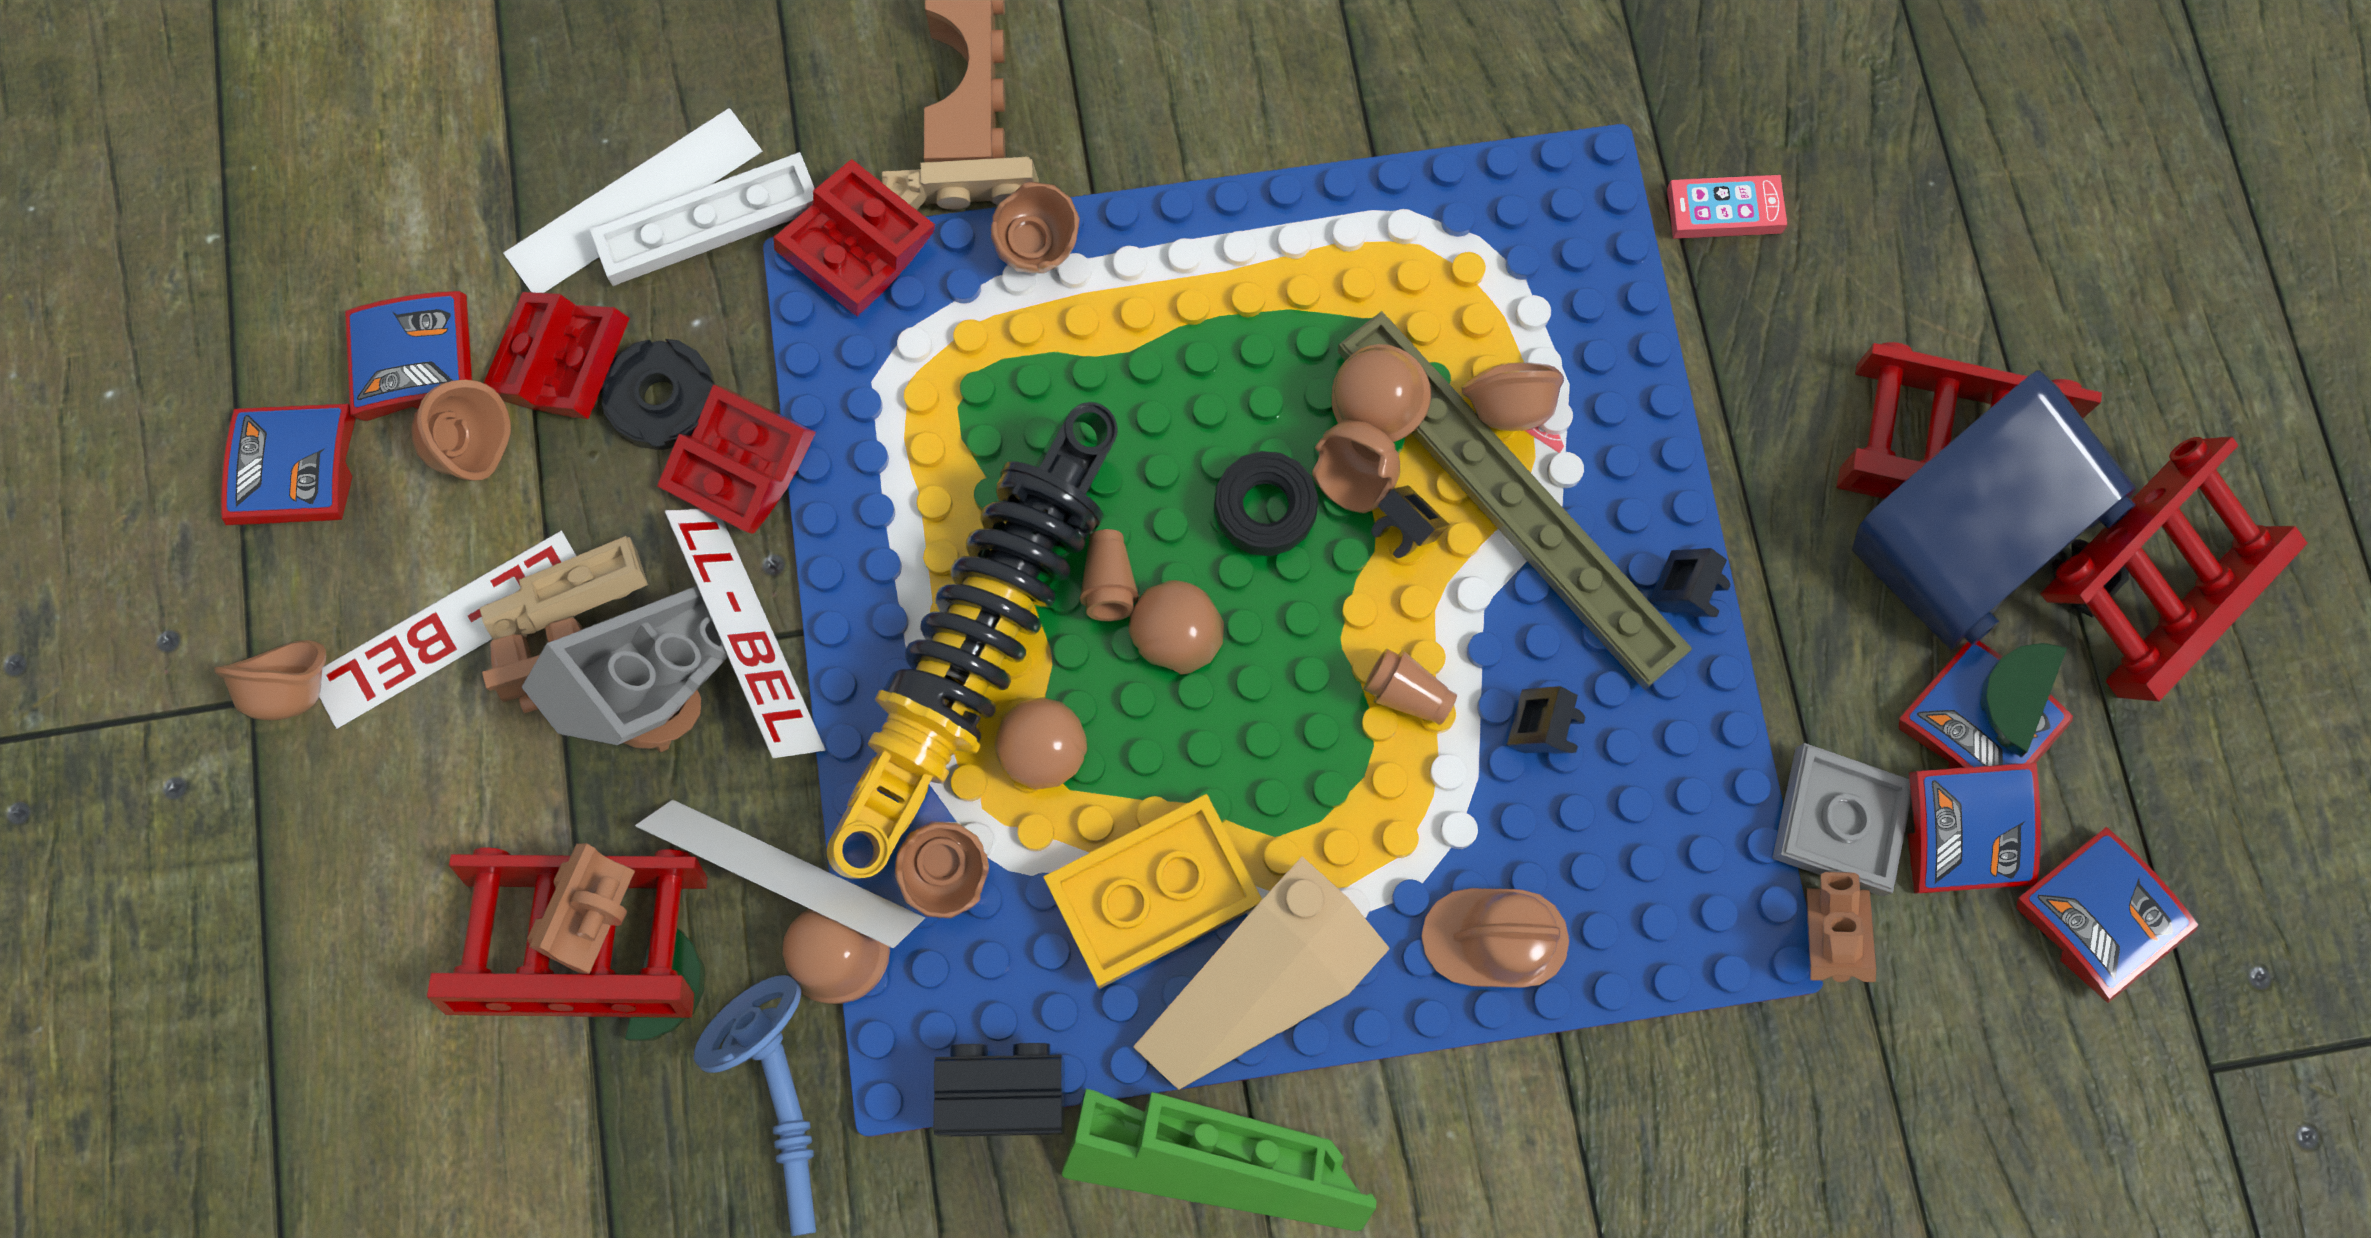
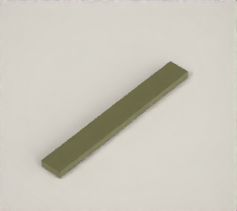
M1383 311L1339 344L1338 353L1345 361L1359 349L1376 344L1400 348L1417 359L1424 368L1430 382L1431 403L1423 422L1411 434L1644 690L1692 650L1689 644L1508 447L1478 418L1474 410Z

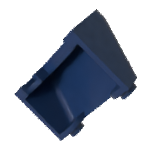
M2037 370L2020 382L1876 506L1860 523L1852 551L1950 650L1955 648L1964 639L1973 646L2000 622L1993 613L2002 601L2086 529H2092L2099 523H2102L2109 530L2136 506L2130 499L2136 487L2059 387L2041 370Z

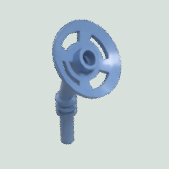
M781 975L755 984L728 1003L701 1034L694 1050V1060L700 1069L708 1073L730 1069L751 1058L756 1061L761 1060L778 1120V1125L773 1127V1134L780 1135V1139L776 1140L774 1145L782 1153L776 1156V1162L783 1164L791 1237L816 1233L808 1160L814 1157V1151L807 1149V1145L812 1143V1136L806 1135L805 1131L809 1130L811 1125L809 1121L803 1120L788 1061L781 1043L783 1039L781 1032L788 1024L799 1004L801 988L792 977ZM782 998L777 1008L772 1007L761 1010L758 1007L770 1000ZM725 1038V1040H724V1042H723V1045H722V1049H718L719 1046H720V1044H721V1042H722L723 1039Z

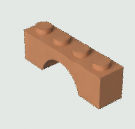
M925 0V11L931 38L944 42L956 49L965 58L968 67L962 82L953 93L945 99L924 108V161L943 162L1005 158L1004 128H995V112H1005L1004 78H995V63H1005V37L1003 29L995 30V15H1005V0Z

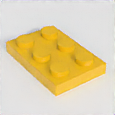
M1207 794L1043 876L1099 989L1252 911L1262 900Z

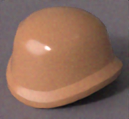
M1369 345L1353 353L1338 370L1332 386V408L1338 423L1343 420L1368 422L1385 432L1393 442L1407 437L1423 422L1431 403V386L1422 365L1408 352L1390 345Z
M1506 363L1483 371L1461 388L1462 394L1471 400L1478 418L1486 425L1502 431H1523L1546 423L1555 414L1560 388L1564 383V376L1557 368L1548 364Z
M454 380L442 383L430 390L421 401L411 426L412 442L417 455L428 467L443 474L454 475L463 480H483L493 474L508 444L511 433L509 413L499 394L484 383L474 380Z
M294 641L243 661L214 667L215 674L224 679L237 711L253 719L283 720L308 711L318 701L321 692L322 668L327 658L326 649L322 644L315 641Z
M808 909L802 912L790 924L784 936L782 954L788 973L798 983L803 995L820 1003L842 1004L865 996L879 983L889 963L890 947L816 911Z

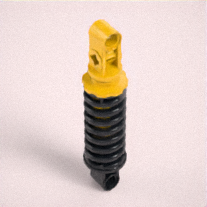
M1086 402L1072 409L1055 428L1035 466L1016 461H1009L1004 464L1000 472L1001 478L996 487L999 501L986 505L982 510L980 518L983 529L971 532L966 540V550L969 556H963L954 561L950 572L955 584H947L939 588L935 601L940 612L933 611L926 614L921 621L920 630L926 640H915L909 643L905 650V659L912 669H900L893 672L884 689L879 690L875 697L880 707L889 714L886 719L887 722L881 728L882 731L879 733L874 732L867 743L877 754L870 761L856 784L847 803L848 807L827 845L828 861L831 867L841 876L851 879L867 878L880 872L886 865L899 838L909 827L928 791L929 783L943 784L949 774L946 765L949 764L951 755H954L955 751L970 754L978 752L981 746L979 743L981 732L976 726L981 717L991 718L996 712L995 703L984 696L988 687L991 686L998 690L1008 689L1011 684V676L1000 668L1003 659L1019 663L1026 656V648L1015 640L1017 633L1020 631L1028 635L1037 634L1041 628V621L1035 614L1030 612L1033 604L1049 608L1053 606L1056 600L1055 592L1048 585L1037 579L1039 574L1054 580H1065L1070 574V565L1065 559L1052 551L1054 546L1069 553L1081 552L1085 546V539L1094 528L1099 527L1103 520L1102 510L1086 493L1117 437L1116 419L1105 406L1095 402ZM1075 422H1083L1093 428L1097 437L1095 447H1087L1077 441L1073 433V424ZM942 699L948 700L946 705L941 702ZM877 789L898 800V802L878 792ZM852 833L864 834L873 845L871 861L860 869L849 865L842 853L843 843Z

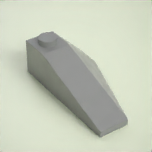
M698 586L547 643L522 685V689L558 734L619 745L664 725L725 661L728 655Z

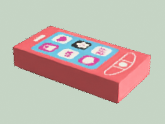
M1781 175L1671 180L1667 187L1673 239L1782 234L1787 227Z

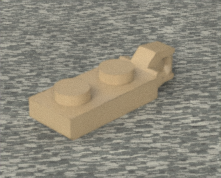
M1029 157L921 163V169L882 172V183L916 210L921 205L928 206L929 204H937L945 209H963L968 207L970 202L992 201L998 205L1014 193L1023 183H1039L1033 161Z
M624 536L520 579L521 588L518 591L480 607L484 626L493 640L520 634L526 638L528 634L544 629L550 623L574 618L577 614L601 604L624 598L631 592L647 586L648 583L637 549L631 538Z

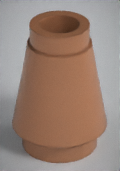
M1112 529L1095 531L1089 536L1080 601L1086 606V613L1092 619L1116 621L1127 618L1133 612V604L1138 600L1139 594L1124 544V536L1121 532Z
M1388 648L1383 651L1375 663L1364 686L1365 691L1375 696L1374 703L1428 721L1431 720L1438 725L1445 721L1457 698L1456 693L1449 690L1446 685L1434 677L1405 651L1402 650L1397 654Z

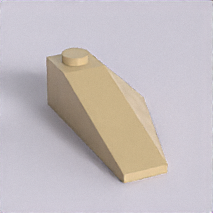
M1302 856L1260 901L1133 1048L1176 1089L1180 1090L1273 1036L1293 1027L1298 1022L1348 996L1390 948L1351 900Z

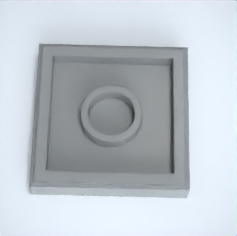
M1806 743L1796 747L1772 859L1818 875L1824 872L1856 873L1859 875L1860 889L1870 890L1871 893L1882 897L1892 894L1911 801L1909 779Z

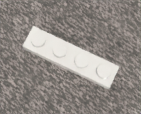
M799 152L589 230L606 276L612 286L796 219L813 205V190L815 188Z

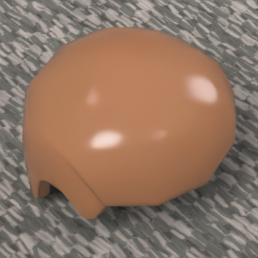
M1027 182L1023 183L1014 193L998 204L991 224V240L999 258L1017 272L1044 274L1058 267L1072 252L1077 240L1080 218L1072 199L1055 185Z
M1343 420L1327 430L1315 446V450L1319 452V458L1312 470L1314 481L1327 498L1345 510L1365 514L1378 508V504L1395 487L1400 476L1399 453L1395 450V444L1385 432L1368 422Z
M1170 580L1147 588L1134 605V610L1130 614L1129 633L1134 646L1138 648L1139 654L1152 665L1163 666L1179 674L1191 673L1210 663L1223 644L1224 621L1206 592L1187 582Z
M1040 697L1019 702L1003 716L995 737V748L1000 764L1012 780L1036 790L1058 787L1074 776L1080 769L1084 761V755L1087 753V739L1081 721L1072 709L1060 701Z
M930 821L910 832L902 843L895 862V879L906 903L926 917L953 918L972 908L980 900L989 871L988 857L978 836L957 822Z

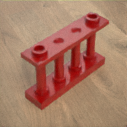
M1873 343L1857 363L1855 375L1878 380L1868 445L1863 449L1856 448L1840 466L1836 488L1885 499L1951 443L1958 397L1991 404V408L2028 376L1914 352L1909 346L1902 343ZM2068 379L2051 380L2059 387L2082 418L2086 417L2101 403L2102 392L2084 389L2078 382ZM1901 385L1934 392L1924 460L1921 461L1896 457V453L1891 450Z
M2193 437L2177 445L2169 454L2170 460L2131 499L2136 506L2109 530L2104 527L2078 555L2062 563L2056 571L2057 577L2040 593L2047 603L2086 604L2123 654L2122 664L2106 679V683L2118 698L2159 702L2308 544L2296 526L2256 525L2217 471V467L2239 446L2233 437L2204 439ZM2197 488L2200 489L2234 537L2233 547L2219 561L2216 560L2179 508ZM2160 527L2164 529L2198 576L2195 582L2196 586L2182 600L2178 598L2142 548L2145 542ZM2123 565L2161 616L2158 621L2159 625L2144 640L2104 588V585Z
M489 847L477 848L473 851V855L451 854L449 867L467 887L474 888L461 965L454 967L453 973L430 974L427 998L445 1015L692 1018L694 992L684 977L678 975L675 970H672L681 889L707 888L708 877L696 857H691L687 852L674 849L659 850L655 852L654 856H605L635 871L628 888H657L647 967L642 968L639 975H616V972L610 969L615 925L610 926L590 974H554V971L549 969L550 958L530 948L528 940L526 942L523 966L517 967L515 974H494L492 970L487 968L499 887H535L528 938L536 919L544 916L556 890L553 881L561 864L568 862L571 856L510 855L507 851Z

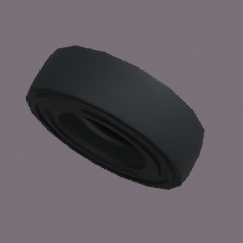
M1260 451L1242 456L1225 470L1216 486L1214 513L1219 529L1234 546L1249 554L1273 556L1290 551L1307 537L1316 521L1318 495L1312 477L1298 461L1282 453ZM1272 484L1284 492L1289 503L1284 517L1270 524L1259 523L1249 517L1245 512L1243 499L1254 486Z

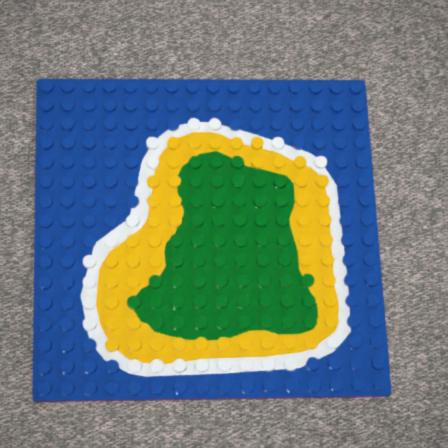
M1608 125L1070 197L1080 218L1076 244L1063 263L1044 274L1017 272L999 258L991 240V224L997 207L925 216L935 224L933 234L900 275L858 316L854 315L774 250V237L768 238L765 241L763 252L780 413L782 416L816 432L788 489L812 717L825 748V751L816 752L826 849L832 834L848 807L847 803L856 784L870 761L877 754L867 743L874 732L879 733L882 731L881 728L887 722L886 719L889 714L880 707L875 697L879 690L884 689L893 672L900 669H912L905 659V650L908 644L915 640H926L920 630L921 621L926 614L933 611L940 612L935 601L939 588L947 584H955L950 572L954 561L963 556H969L966 550V540L971 532L983 529L980 518L982 510L986 505L999 501L996 487L1001 478L1000 472L1004 464L1009 461H1016L1035 466L1057 425L1072 409L1082 403L1095 402L1105 406L1114 415L1118 428L1116 440L1086 493L1102 510L1103 520L1099 527L1094 528L1085 539V546L1081 552L1069 553L1054 546L1052 551L1065 559L1070 565V574L1065 580H1054L1039 574L1037 579L1048 585L1055 592L1056 600L1053 606L1049 608L1033 604L1030 612L1035 614L1041 621V628L1037 634L1028 635L1020 631L1017 633L1015 640L1026 648V656L1019 663L1003 659L1000 668L1011 676V684L1008 689L998 690L991 686L988 687L984 696L995 703L996 712L991 718L981 717L976 726L981 732V739L979 741L981 746L978 752L970 754L955 751L954 755H951V760L946 765V769L949 771L943 784L929 783L928 791L909 827L899 838L886 865L880 872L867 878H846L838 874L828 861L829 873L925 917L894 948L890 947L889 963L879 983L865 996L855 1001L843 1003L855 1125L861 1135L873 1137L933 1128L935 1057H950V1045L985 1044L988 1045V1056H1013V1044L1049 1043L1050 1055H1062L1064 1057L1065 1107L1081 1105L1086 1088L1116 1100L1150 1095L1151 1092L1177 1091L1178 1089L1140 1055L1133 1046L1252 911L1099 989L1043 876L1205 794L1208 795L1262 899L1303 856L1351 900L1390 949L1348 996L1298 1022L1293 1027L1273 1036L1180 1090L1810 995L1822 988L1823 981L1810 980L1807 906L1798 867L1772 859L1784 804L1633 133L1627 125ZM1383 311L1475 413L1476 411L1471 400L1462 394L1461 387L1483 371L1506 363H1541L1557 368L1564 376V383L1560 388L1555 414L1546 423L1540 425V428L1548 434L1560 435L1564 445L1560 453L1524 430L1502 431L1492 427L1489 428L1649 602L1671 550L1712 548L1727 559L1721 574L1725 575L1729 580L1730 588L1728 591H1714L1709 601L1712 606L1719 610L1717 617H1694L1689 612L1665 613L1651 603L1689 644L1692 650L1644 690L1412 434L1393 442L1400 459V476L1394 488L1409 485L1450 524L1435 542L1422 546L1418 545L1411 554L1397 559L1393 552L1403 541V534L1399 528L1391 526L1388 532L1377 538L1371 534L1375 522L1387 516L1379 507L1364 514L1345 510L1327 498L1314 481L1312 470L1319 458V452L1315 450L1316 444L1327 430L1338 424L1332 408L1331 396L1334 379L1338 370L1345 362L1338 353V346L1342 341ZM1075 422L1073 424V433L1077 441L1084 446L1095 447L1097 437L1093 428L1086 423ZM1260 451L1282 453L1298 461L1312 477L1318 495L1316 521L1307 537L1290 551L1273 556L1249 554L1234 546L1219 529L1214 513L1216 486L1225 470L1242 456ZM1272 484L1254 486L1243 499V506L1249 517L1265 524L1277 522L1284 517L1289 505L1284 492ZM1103 529L1117 530L1123 534L1139 598L1147 588L1170 580L1193 584L1208 594L1224 621L1223 644L1210 663L1188 674H1179L1172 669L1152 665L1139 654L1138 648L1133 644L1129 633L1130 616L1116 621H1100L1092 619L1087 615L1086 606L1080 601L1090 534ZM1386 648L1397 654L1402 650L1405 651L1434 677L1446 685L1449 690L1457 694L1456 701L1449 715L1441 725L1431 720L1428 721L1374 703L1375 696L1364 690L1370 672ZM1561 686L1578 695L1575 708L1585 715L1584 724H1570L1566 738L1567 741L1573 742L1578 746L1576 753H1523L1507 745L1522 689ZM1045 697L1062 702L1072 709L1080 719L1087 739V753L1084 755V761L1078 772L1058 787L1034 790L1012 780L1010 775L1003 769L997 756L995 737L1003 716L1019 702ZM942 699L941 702L946 705L948 700ZM877 789L878 792L898 802V800ZM930 821L959 823L978 836L988 857L989 871L979 902L953 918L926 917L906 903L895 879V862L902 843L910 832ZM861 833L850 834L843 843L842 853L844 859L852 867L859 869L865 867L873 857V845L870 839ZM1471 888L1517 889L1540 894L1556 906L1566 922L1569 936L1567 957L1557 974L1541 985L1515 988L1475 987L1454 983L1438 973L1425 956L1421 937L1425 917L1438 900L1454 891Z

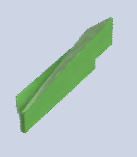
M1086 1088L1062 1170V1176L1070 1180L1351 1231H1361L1375 1211L1377 1202L1371 1193L1368 1195L1360 1193L1342 1169L1343 1155L1329 1139L1151 1092L1144 1112Z

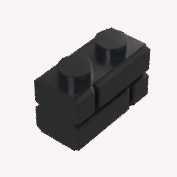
M1049 1043L1013 1044V1056H988V1045L985 1044L950 1045V1057H935L934 1135L938 1137L1064 1135V1057L1062 1055H1050Z

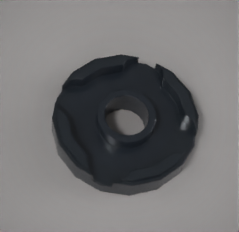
M649 339L634 343L614 358L602 385L604 389L602 407L605 416L622 438L640 448L669 449L674 447L679 434L692 436L713 384L715 385L714 375L698 351L679 340L665 339L666 342H651ZM668 382L673 385L671 397L663 404L651 405L645 402V393L654 383Z

